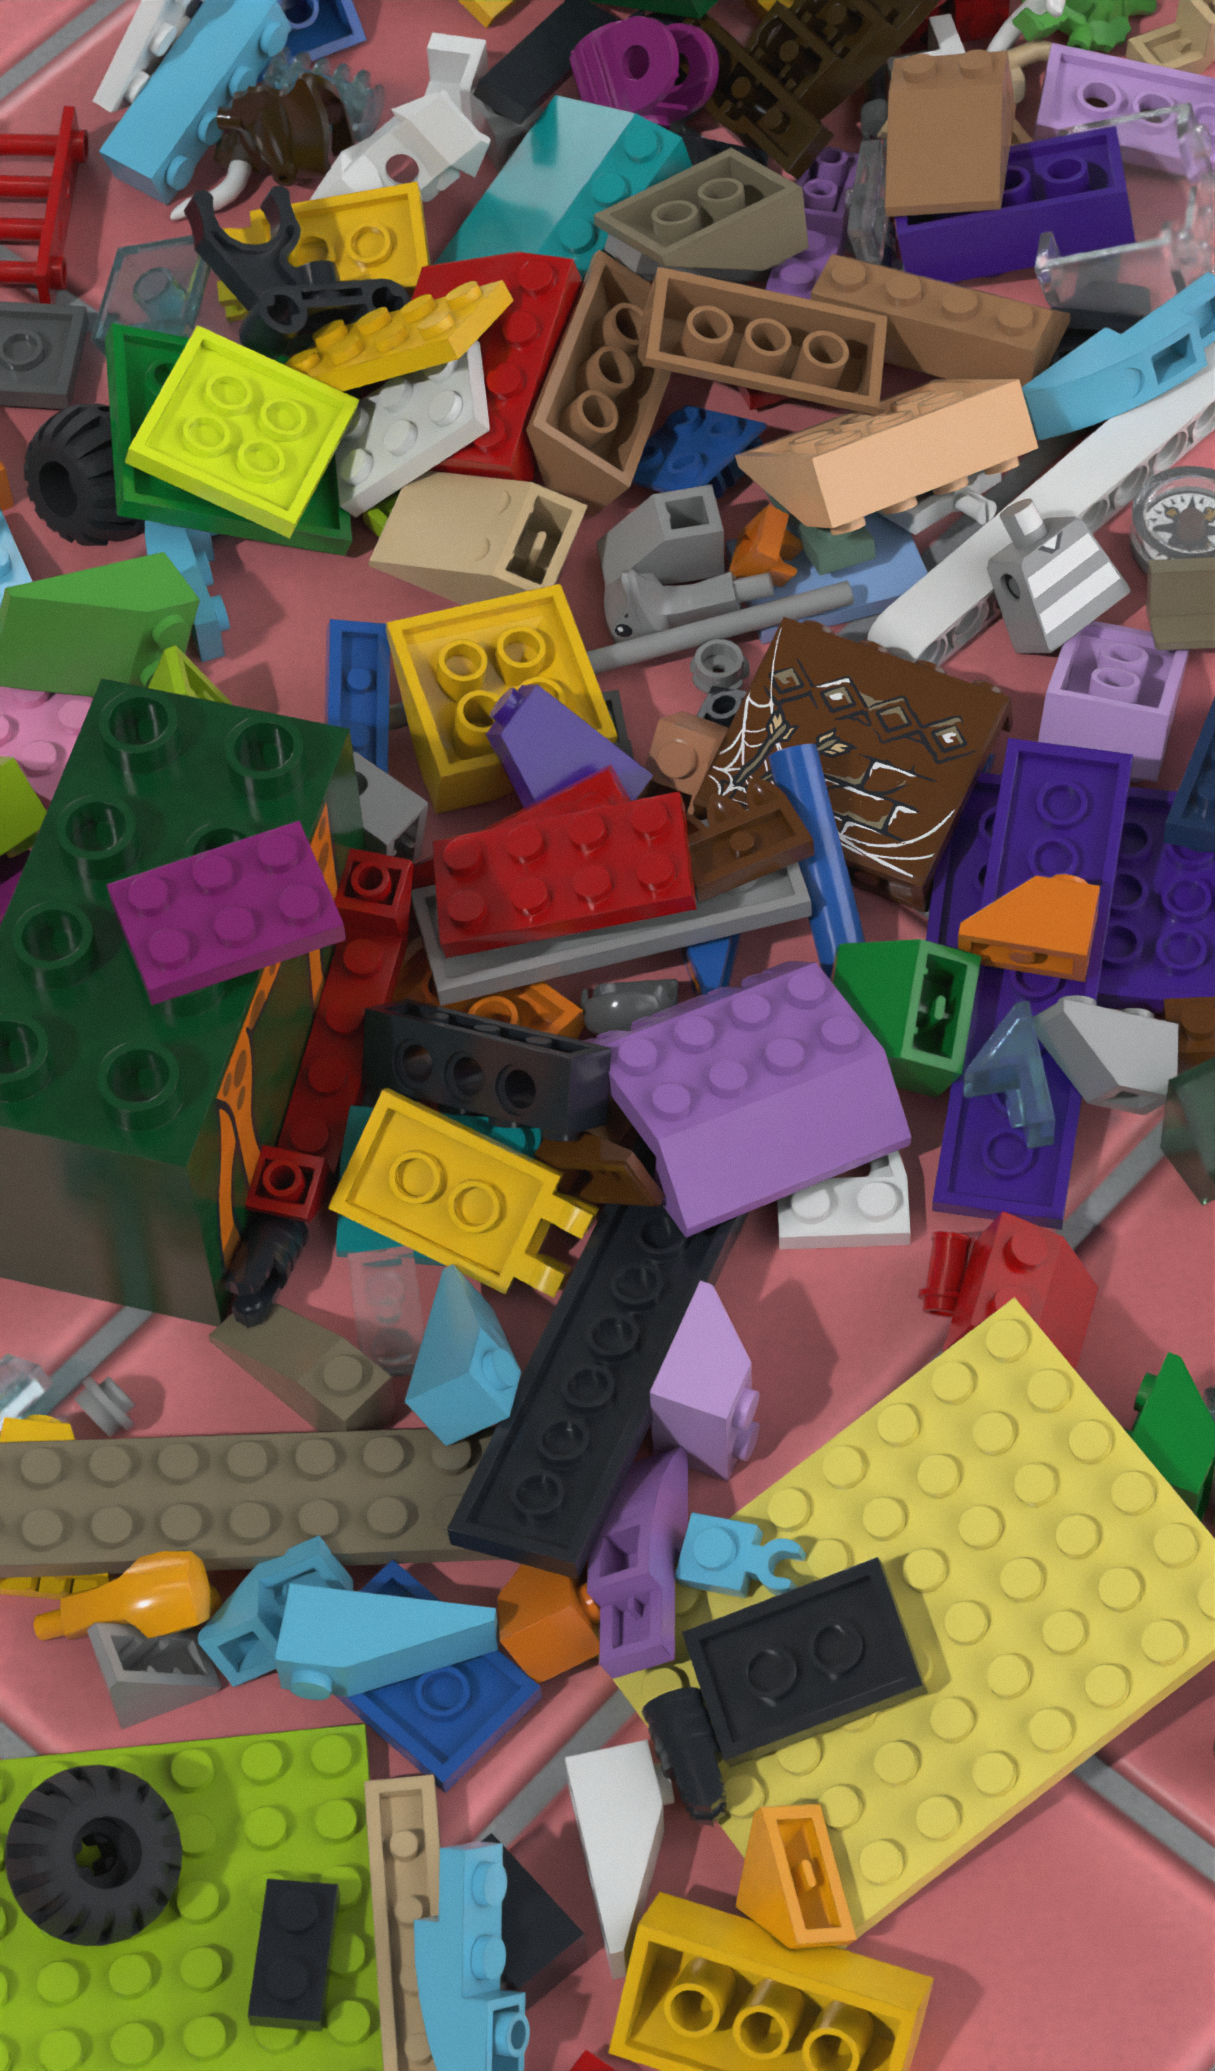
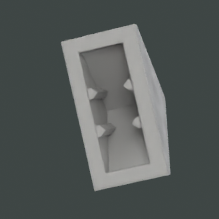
M95 1622L87 1630L101 1676L121 1729L214 1695L222 1687L210 1657L198 1644L199 1629L190 1628L182 1632L148 1639L136 1627L128 1624Z

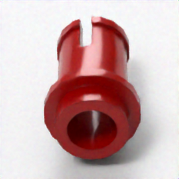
M935 1231L932 1232L931 1236L932 1247L926 1288L919 1289L918 1298L923 1300L922 1311L924 1313L952 1318L969 1262L974 1238L956 1232Z

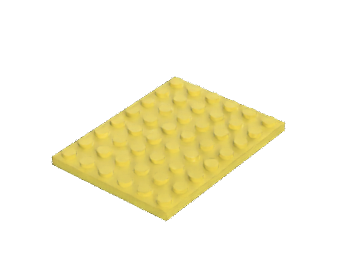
M1015 1297L729 1518L730 1520L758 1525L763 1532L761 1546L774 1539L785 1538L795 1541L802 1547L806 1553L804 1561L784 1559L774 1569L775 1577L790 1579L797 1588L878 1557L884 1565L928 1693L731 1768L723 1759L718 1766L722 1775L721 1782L725 1784L723 1790L726 1791V1800L724 1802L727 1803V1808L724 1809L725 1816H722L717 1822L745 1859L753 1814L760 1807L820 1804L855 1935L858 1939L1215 1660V1538ZM675 1563V1573H676V1569H677L678 1563ZM675 1579V1660L613 1679L648 1728L649 1726L644 1720L642 1709L650 1700L680 1688L695 1687L700 1689L682 1632L774 1597L775 1595L770 1593L761 1581L751 1580L747 1597L741 1598L681 1586ZM841 1945L835 1947L845 1949L849 1945Z

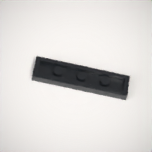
M565 0L479 80L473 95L510 120L521 125L574 74L569 57L572 56L571 51L574 50L576 45L592 31L606 24L619 21V19L588 0Z

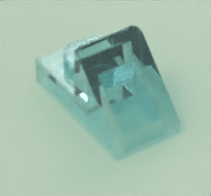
M1029 1001L1015 1003L964 1073L963 1095L965 1098L1005 1091L1011 1127H1023L1028 1149L1054 1144L1055 1116Z

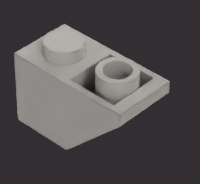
M712 484L653 494L596 541L605 585L615 582L621 577L623 570L633 569L636 573L655 574L662 586L725 574L724 530Z
M1079 995L1062 997L1058 1000V1003L1032 1018V1031L1087 1104L1146 1115L1177 1098L1179 1024L1154 1019V1014L1145 1009L1126 1008L1113 1010L1097 1006V1002L1093 998Z

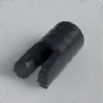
M257 1212L232 1260V1265L225 1279L228 1292L236 1294V1301H233L232 1306L235 1320L246 1326L247 1329L261 1324L267 1318L281 1290L286 1285L309 1238V1230L305 1222Z
M695 1687L672 1690L650 1700L643 1706L642 1714L649 1726L650 1737L655 1743L654 1749L661 1761L663 1775L666 1779L675 1780L683 1805L687 1806L685 1810L686 1813L690 1814V1820H695L696 1825H711L713 1827L714 1823L722 1816H725L724 1809L727 1808V1803L724 1802L726 1800V1791L723 1790L725 1784L721 1782L722 1775L718 1766L723 1760V1756L713 1726L711 1725L707 1708L704 1705L705 1701L701 1690Z

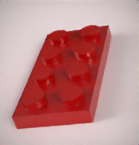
M680 791L432 841L440 946L446 959L697 910L686 811Z

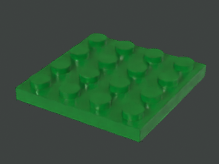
M111 323L105 337L117 516L345 556L353 540L350 513L341 508L339 503L335 453L290 538L126 464V456L132 441L190 338ZM280 356L278 359H274V361L284 365L291 357Z

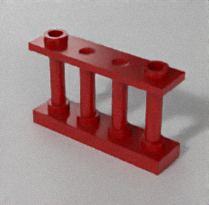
M75 106L63 107L59 135L0 133V156L55 157L52 176L0 175V198L47 199L44 219L0 217V240L40 241L37 261L0 260V283L36 284L40 304H55L57 291H65L67 287L68 268L66 257L63 255L79 163L86 164L89 156L88 132L85 129H79Z

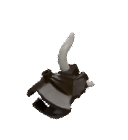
M305 72L298 75L296 81L291 86L281 90L274 89L268 85L260 87L248 86L243 91L234 92L229 106H220L218 108L216 120L219 130L231 131L230 134H224L223 138L218 140L213 160L220 164L227 173L226 178L220 185L208 191L213 196L214 211L222 209L238 197L246 186L251 170L254 173H260L263 168H268L273 173V180L277 184L286 187L292 186L294 183H308L315 178L324 179L331 168L328 161V147L331 136L329 124L332 125L331 151L333 157L339 156L342 151L356 144L353 127L345 103L334 84L319 75ZM192 197L187 198L174 208L170 215L171 220L176 221L187 218L184 214V209Z

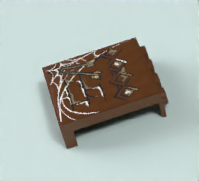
M783 617L693 801L695 816L700 821L707 819V806L713 794L731 798L747 810L746 791L751 778L763 779L774 784L768 760L770 754L796 745L816 744L851 885L925 913L931 902L933 875L1001 730L1010 733L1013 726L1011 697L1006 696L998 687L988 682L976 680L969 683L949 676L944 669L929 661L918 660L913 663L893 656L885 647L868 640H861L857 643L837 636L830 628L819 622L805 620L801 623Z

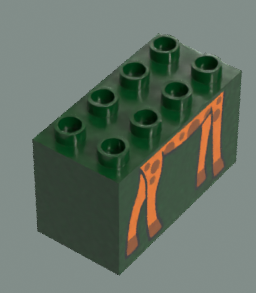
M101 678L0 925L1 1278L216 1327L225 1321L234 1297V1293L228 1292L226 1287V1275L229 1273L228 1270L232 1265V1260L257 1213L247 1210L245 1203L262 1145L277 1148L337 943L151 1005L111 904L107 884L300 821L331 896L335 901L350 848L367 851L350 729Z

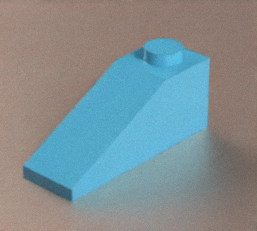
M454 1264L442 1270L405 1398V1403L443 1444L448 1446L509 1418L521 1375L520 1367L493 1307Z
M290 1583L275 1655V1664L281 1689H288L293 1694L310 1700H324L329 1698L330 1695L351 1697L497 1651L500 1641L496 1608Z

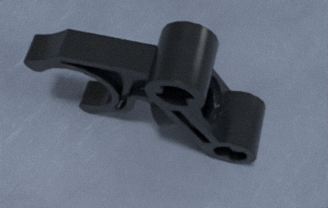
M274 186L261 203V210L270 224L271 239L269 242L258 245L242 243L230 237L220 227L214 215L213 196L208 191L200 190L195 192L184 209V214L188 218L193 234L194 250L248 311L238 330L242 346L272 360L278 359L283 355L297 335L315 333L323 326L336 320H343L345 325L352 324L367 313L381 307H386L389 313L397 311L411 301L407 291L400 284L389 279L341 281L337 266L331 261L320 260L299 267L291 266L287 258L298 243L301 227L294 215L290 202V192L286 187Z

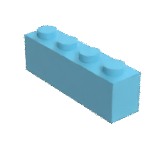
M205 0L100 148L99 153L115 178L167 206L176 193L188 185L197 163L209 146L214 145L224 132V130H219L217 126L218 108L220 106H229L234 92L243 91L248 86L255 87L257 78L273 56L279 54L286 44L288 33L292 27L277 0Z

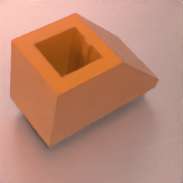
M589 1558L579 1579L521 1564L497 1596L500 1642L524 1672L537 1684L599 1655L600 1606L587 1593Z

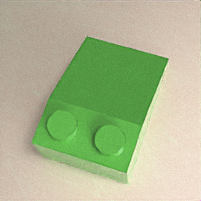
M165 552L7 587L4 590L0 607V687L94 697L102 678L148 688L165 649L176 645L185 654L200 599Z

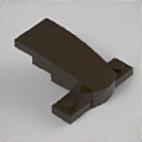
M777 0L744 47L708 12L700 19L686 17L682 23L702 29L710 37L717 51L719 62L717 83L712 95L704 104L712 117L738 143L745 147L765 151L788 174L799 180L835 136L821 120L865 83L900 48L941 0H795L789 8ZM680 53L679 67L688 75V59L684 54Z

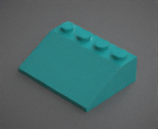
M555 95L434 265L518 251L574 259L581 279L584 281L593 255L598 250H601L624 266L623 263L604 250L609 233L595 226L593 215L692 167L683 138L636 113Z

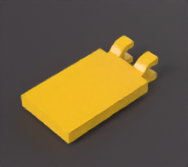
M418 181L291 204L294 215L301 227L298 243L287 258L291 266L299 267L320 260L331 261L336 264L341 281L389 279L400 284L407 291L410 298L413 297L421 268L431 265L422 194ZM261 209L250 211V227L239 229L223 228L230 237L245 244L258 245L269 242L271 239L270 224ZM217 281L219 303L221 307H225L227 321L243 320L248 314L247 309L222 281Z
M389 1088L382 1090L328 1206V1209L443 1265L450 1266L454 1264L462 1274L503 1294L509 1291L514 1279L517 1278L553 1298L557 1295V1292L561 1291L572 1266L538 1253L551 1223L582 1239L585 1233L589 1232L600 1208L579 1198L557 1192L556 1189L564 1174L563 1172Z

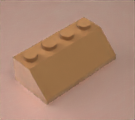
M598 250L592 257L526 429L545 486L554 492L587 505L585 512L593 517L630 488L672 371L644 366L637 357L643 310L652 284L601 250Z
M831 254L811 291V300L888 316L884 363L946 379H1019L1021 387H1023L1048 368L1070 322V313L835 254Z
M658 267L643 310L637 357L644 366L877 415L880 405L888 316Z

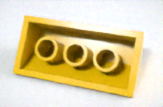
M659 1892L638 1923L608 2054L661 2071H909L918 2044L934 1978L835 1946L789 1949L752 1920Z

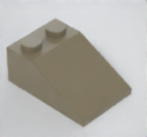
M729 148L593 215L595 226L664 267L764 271L768 268L782 265L786 259L809 248L802 187L733 148Z

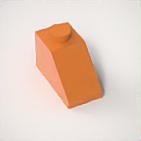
M1058 874L1051 878L1036 875L962 921L958 932V950L980 955V965L1085 982L1098 916L1100 886L1088 884L1084 879L1069 874Z

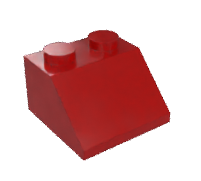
M1002 1211L973 1244L942 1353L1015 1297L1076 1371L1098 1286L1063 1236Z

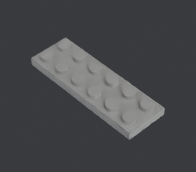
M707 819L701 820L706 827H709ZM796 862L699 903L696 899L697 910L446 959L440 946L435 885L411 890L412 906L440 1006L812 916L811 899L799 864Z

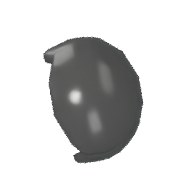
M676 979L602 983L594 988L593 998L591 999L588 998V989H584L581 994V1009L584 1014L585 1027L595 1036L610 1030L631 1031V1022L646 1016H652L656 1012L678 1004V982Z

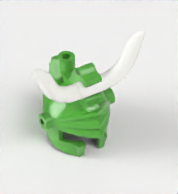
M1021 0V5L1001 26L986 51H1007L1013 47L1022 34L1027 41L1031 42L1034 39L1041 40L1044 37H1048L1058 29L1070 35L1067 43L1069 47L1090 50L1092 52L1100 50L1108 53L1114 46L1122 45L1125 42L1126 35L1132 30L1128 17L1152 14L1157 7L1156 0Z

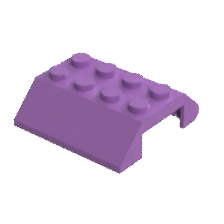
M784 962L766 969L762 973H756L742 979V983H740L742 988L720 987L708 992V995L697 996L656 1012L652 1016H646L631 1022V1031L610 1030L596 1036L597 1038L584 1040L585 1042L611 1048L609 1093L656 1156L654 1181L665 1195L661 1204L685 1237L911 1144L912 1136L885 1050L816 962Z

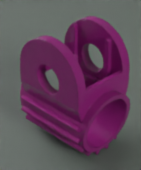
M642 16L615 21L592 31L576 45L574 50L571 51L572 56L569 57L582 101L636 113L669 131L671 129L670 123L697 111L708 101L716 86L719 72L716 48L710 37L702 29L683 23L665 26L656 19ZM682 53L688 59L689 74L682 84L676 86L674 83L679 76V54Z

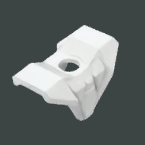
M445 89L439 90L391 109L395 115L369 138L339 154L310 200L399 185L401 183L395 182L388 175L386 164L392 156L405 154L416 161L419 173L412 182L418 181L422 201L429 202L440 191H444L460 177V170L473 177L476 176L491 139L475 128L451 101L449 93Z

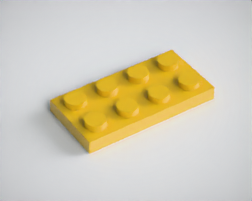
M503 280L480 287L476 281H471L460 285L442 298L434 300L431 294H426L410 301L397 311L389 313L386 307H381L367 313L352 324L345 325L343 320L333 321L313 334L312 338L315 342L307 350L296 354L284 365L343 392L455 361L461 358L514 300Z

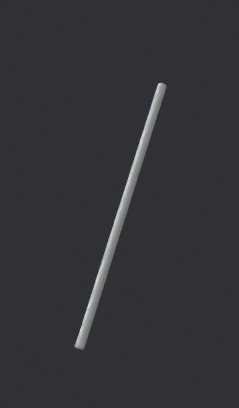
M843 581L587 651V655L594 674H599L701 646L713 639H727L778 625L783 617L796 620L854 604L853 594L849 582ZM403 702L389 705V731L408 726Z

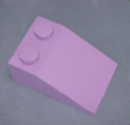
M1092 621L1062 646L1046 691L1038 742L1133 754L1130 782H1141L1144 780L1157 782L1170 736L1190 649L1157 650L1154 647L1150 631Z

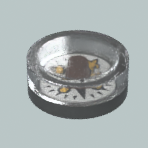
M1199 466L1170 468L1152 476L1138 490L1132 505L1129 545L1135 562L1147 575L1148 560L1215 557V470Z

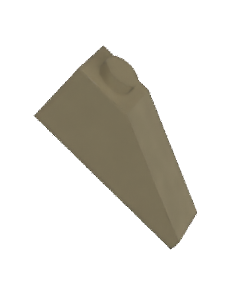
M277 1303L274 1304L271 1312L261 1324L247 1329L246 1326L235 1320V1316L232 1313L209 1335L212 1344L319 1432L381 1430L397 1415L392 1377L344 1337Z

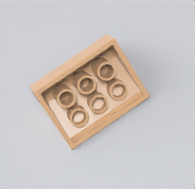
M935 379L880 400L877 415L851 411L735 455L738 467L806 527L829 528L831 535H839L865 526L864 516L881 509L883 515L895 514L911 509L918 504L916 496L933 490L934 495H941L962 489L969 485L967 476L984 470L985 475H993L1011 470L1020 465L1018 456L1038 449L1019 379Z

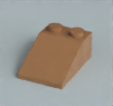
M978 49L964 54L939 56L915 54L907 58L894 59L888 94L885 181L886 217L1001 210L1016 110L1008 51L988 52Z

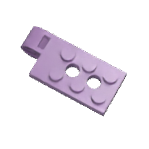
M1052 43L1032 140L1038 141L1116 126L1122 159L1215 179V78ZM1085 99H1101L1108 104V107H1094L1087 103ZM1154 110L1160 113L1163 119L1154 120L1147 118L1140 111Z

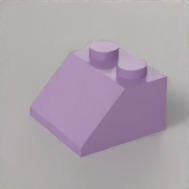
M700 1281L650 1390V1407L653 1415L651 1422L653 1455L682 1446L688 1453V1468L728 1481L737 1460L748 1461L754 1450L760 1423L752 1420L759 1401V1391L752 1389L751 1361L714 1286Z

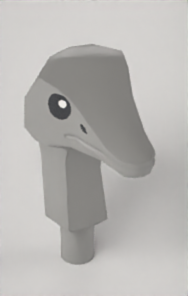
M633 569L623 570L619 579L605 585L604 611L607 629L614 644L741 610L742 602L774 596L773 581L770 572L736 579L732 572H728L691 585L662 586L653 573H636Z

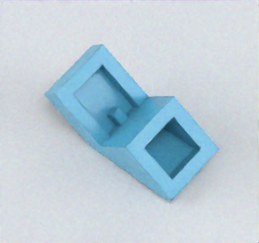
M316 1536L289 1548L284 1556L257 1564L198 1633V1644L233 1687L277 1669L275 1655L290 1583L353 1591L354 1580L339 1560L331 1554V1550L322 1538Z

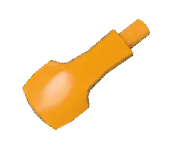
M161 1551L139 1557L127 1571L113 1581L96 1588L64 1595L60 1598L61 1608L36 1615L33 1627L36 1636L42 1641L65 1636L69 1640L89 1637L87 1630L95 1622L130 1624L140 1630L148 1639L182 1632L211 1619L223 1605V1601L217 1589L209 1584L202 1559L192 1551Z

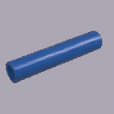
M802 744L776 751L768 756L775 786L780 788L787 796L813 838L815 855L799 861L798 864L811 899L812 916H809L808 920L820 968L831 980L837 946L841 943L866 941L816 744Z

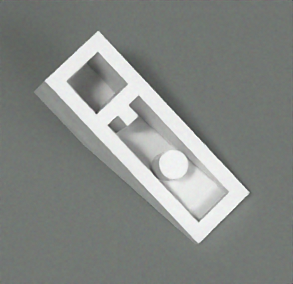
M648 1740L565 1757L568 1789L612 1980L626 1977L638 1923L642 1919L665 1832L663 1806L674 1803L671 1779H666L663 1775L661 1762L653 1764Z

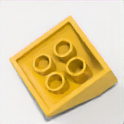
M561 584L386 622L385 630L417 763L435 814L493 801L515 791L486 736V733L495 722L490 717L493 707L511 687L518 691L521 685L538 684L613 744L617 742L618 735Z

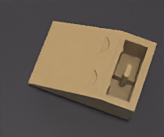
M426 471L402 487L371 555L368 566L461 605L552 586L558 580L584 517L587 505L533 482Z

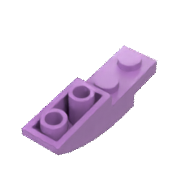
M825 147L801 178L797 179L796 184L801 186L803 190L809 248L786 259L782 265L772 268L765 290L811 300V291L831 254L840 256L844 254L858 193L864 154L846 152L837 147Z
M682 1446L632 1463L589 1556L587 1593L600 1606L599 1665L612 1679L675 1660V1563L679 1562L688 1528V1453Z

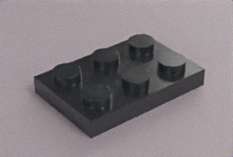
M878 1557L682 1632L723 1759L730 1768L928 1693L884 1565Z

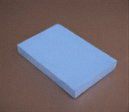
M874 512L864 516L866 522L865 527L874 538L876 559L820 576L802 549L790 562L782 558L785 563L797 569L796 575L783 587L774 586V596L745 603L748 608L848 581L852 590L854 604L795 620L801 623L805 620H812L830 627L882 613L927 574V570L911 533L879 513ZM737 539L726 541V556L730 566ZM780 624L756 630L762 644L772 641Z

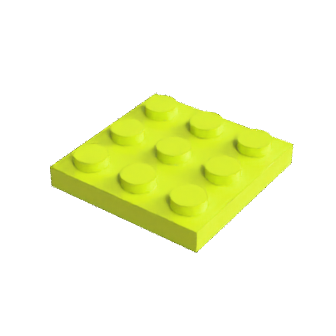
M197 325L132 441L125 463L290 538L356 412L359 399Z

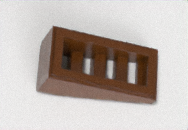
M587 1131L580 1132L579 1139L574 1141L544 1139L533 1154L536 1160L564 1173L556 1189L559 1193L579 1198L585 1202L660 1206L665 1198L663 1192L633 1151Z

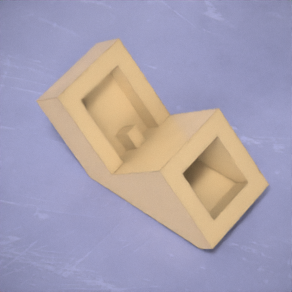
M1179 0L1176 21L1128 39L1126 57L1134 61L1202 74L1215 60V0Z

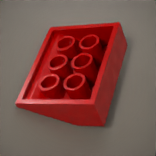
M517 251L423 266L421 268L412 300L426 294H431L434 300L442 298L460 285L471 281H476L480 287L501 280L504 281L514 300L477 339L480 342L490 430L428 471L532 482L537 461L526 429L583 283L574 259Z

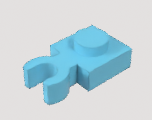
M692 1512L674 1578L681 1586L741 1598L747 1597L751 1580L761 1581L770 1593L777 1596L797 1587L790 1579L774 1576L776 1565L784 1559L804 1561L806 1553L798 1543L785 1538L774 1539L761 1546L763 1532L756 1524Z

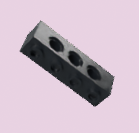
M410 999L365 1008L361 1084L381 1089L389 1088L416 1102L423 1100L436 1102L437 1110L446 1114L468 1115L479 1113L487 1115L488 1123L497 1127L520 1128L530 1126L538 1128L542 1138L552 1141H574L579 1139L580 1132L607 1125L609 1071L611 1064L610 1047Z

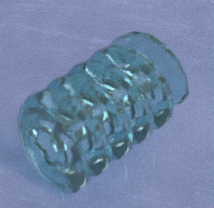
M284 46L281 51L272 57L265 70L262 86L268 85L274 89L281 90L291 86L296 81L298 75L310 72L330 81L338 89L353 127L355 141L361 142L374 133L382 114L385 91L381 84L376 85L374 89L371 88V73L368 70H360L353 82H351V68L348 64L341 63L338 65L333 76H331V62L324 57L317 60L312 70L310 54L304 51L297 54L292 65L291 51L287 46ZM329 124L330 133H332L331 124Z

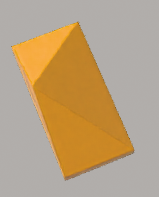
M820 1804L760 1807L753 1814L735 1907L789 1949L850 1945L857 1940Z

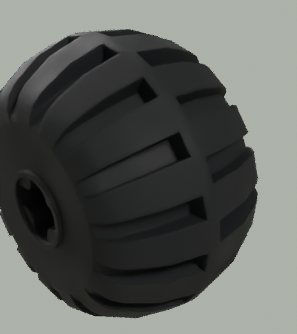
M99 403L73 405L62 409L40 426L29 443L24 464V478L29 484L26 488L30 502L33 501L36 506L34 511L41 520L44 519L47 523L46 526L53 532H58L63 539L71 543L75 540L82 546H107L109 541L128 540L136 536L140 528L145 526V520L117 516L109 406Z
M106 1765L77 1766L47 1778L30 1792L19 1806L10 1824L6 1839L5 1867L7 1879L14 1898L23 1913L39 1929L52 1937L75 1945H109L129 1939L143 1931L159 1917L168 1905L177 1886L182 1868L180 1831L173 1812L165 1800L146 1781L137 1775ZM81 1839L86 1846L97 1845L100 1849L102 1858L96 1859L92 1863L94 1875L89 1867L79 1868L76 1863L75 1855L83 1850Z

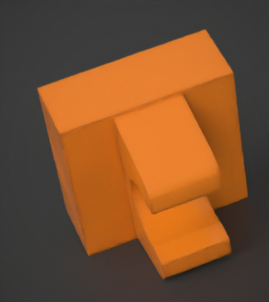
M768 504L739 532L729 572H732L736 579L770 572L773 585L783 587L796 575L797 569L782 560L783 558L790 562L803 549L802 541L786 529L788 514Z

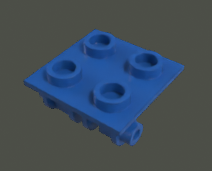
M684 405L682 408L671 413L667 417L665 424L647 439L631 484L660 492H670L712 484L715 498H721L727 492V487H733L745 474L738 467L735 455L763 445L758 435L767 426L764 422Z

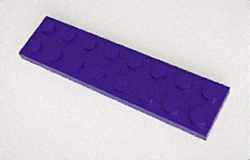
M1008 738L980 910L1036 875L1051 878L1058 874H1069L1084 879L1088 884L1100 886L1098 916L1085 982L980 965L962 1075L951 1085L932 1211L995 1220L1004 1211L1040 1227L1060 1230L1063 1228L1082 1096L1032 1031V1018L1058 1003V1000L1065 996H1086L1093 998L1097 1002L1133 754Z

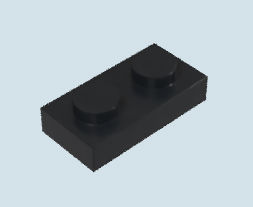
M267 1879L247 2015L250 2026L322 2032L341 1896L338 1884Z

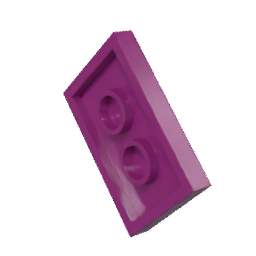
M300 821L107 884L111 904L151 1005L346 940L343 921Z

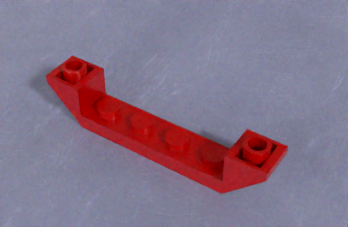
M350 848L334 901L344 924L346 940L338 942L334 951L277 1148L262 1145L245 1203L247 1210L310 1223L339 1183L340 1160L350 1105L361 1106L367 1085L361 1084L365 1008L392 1001L407 949L413 877L412 860Z

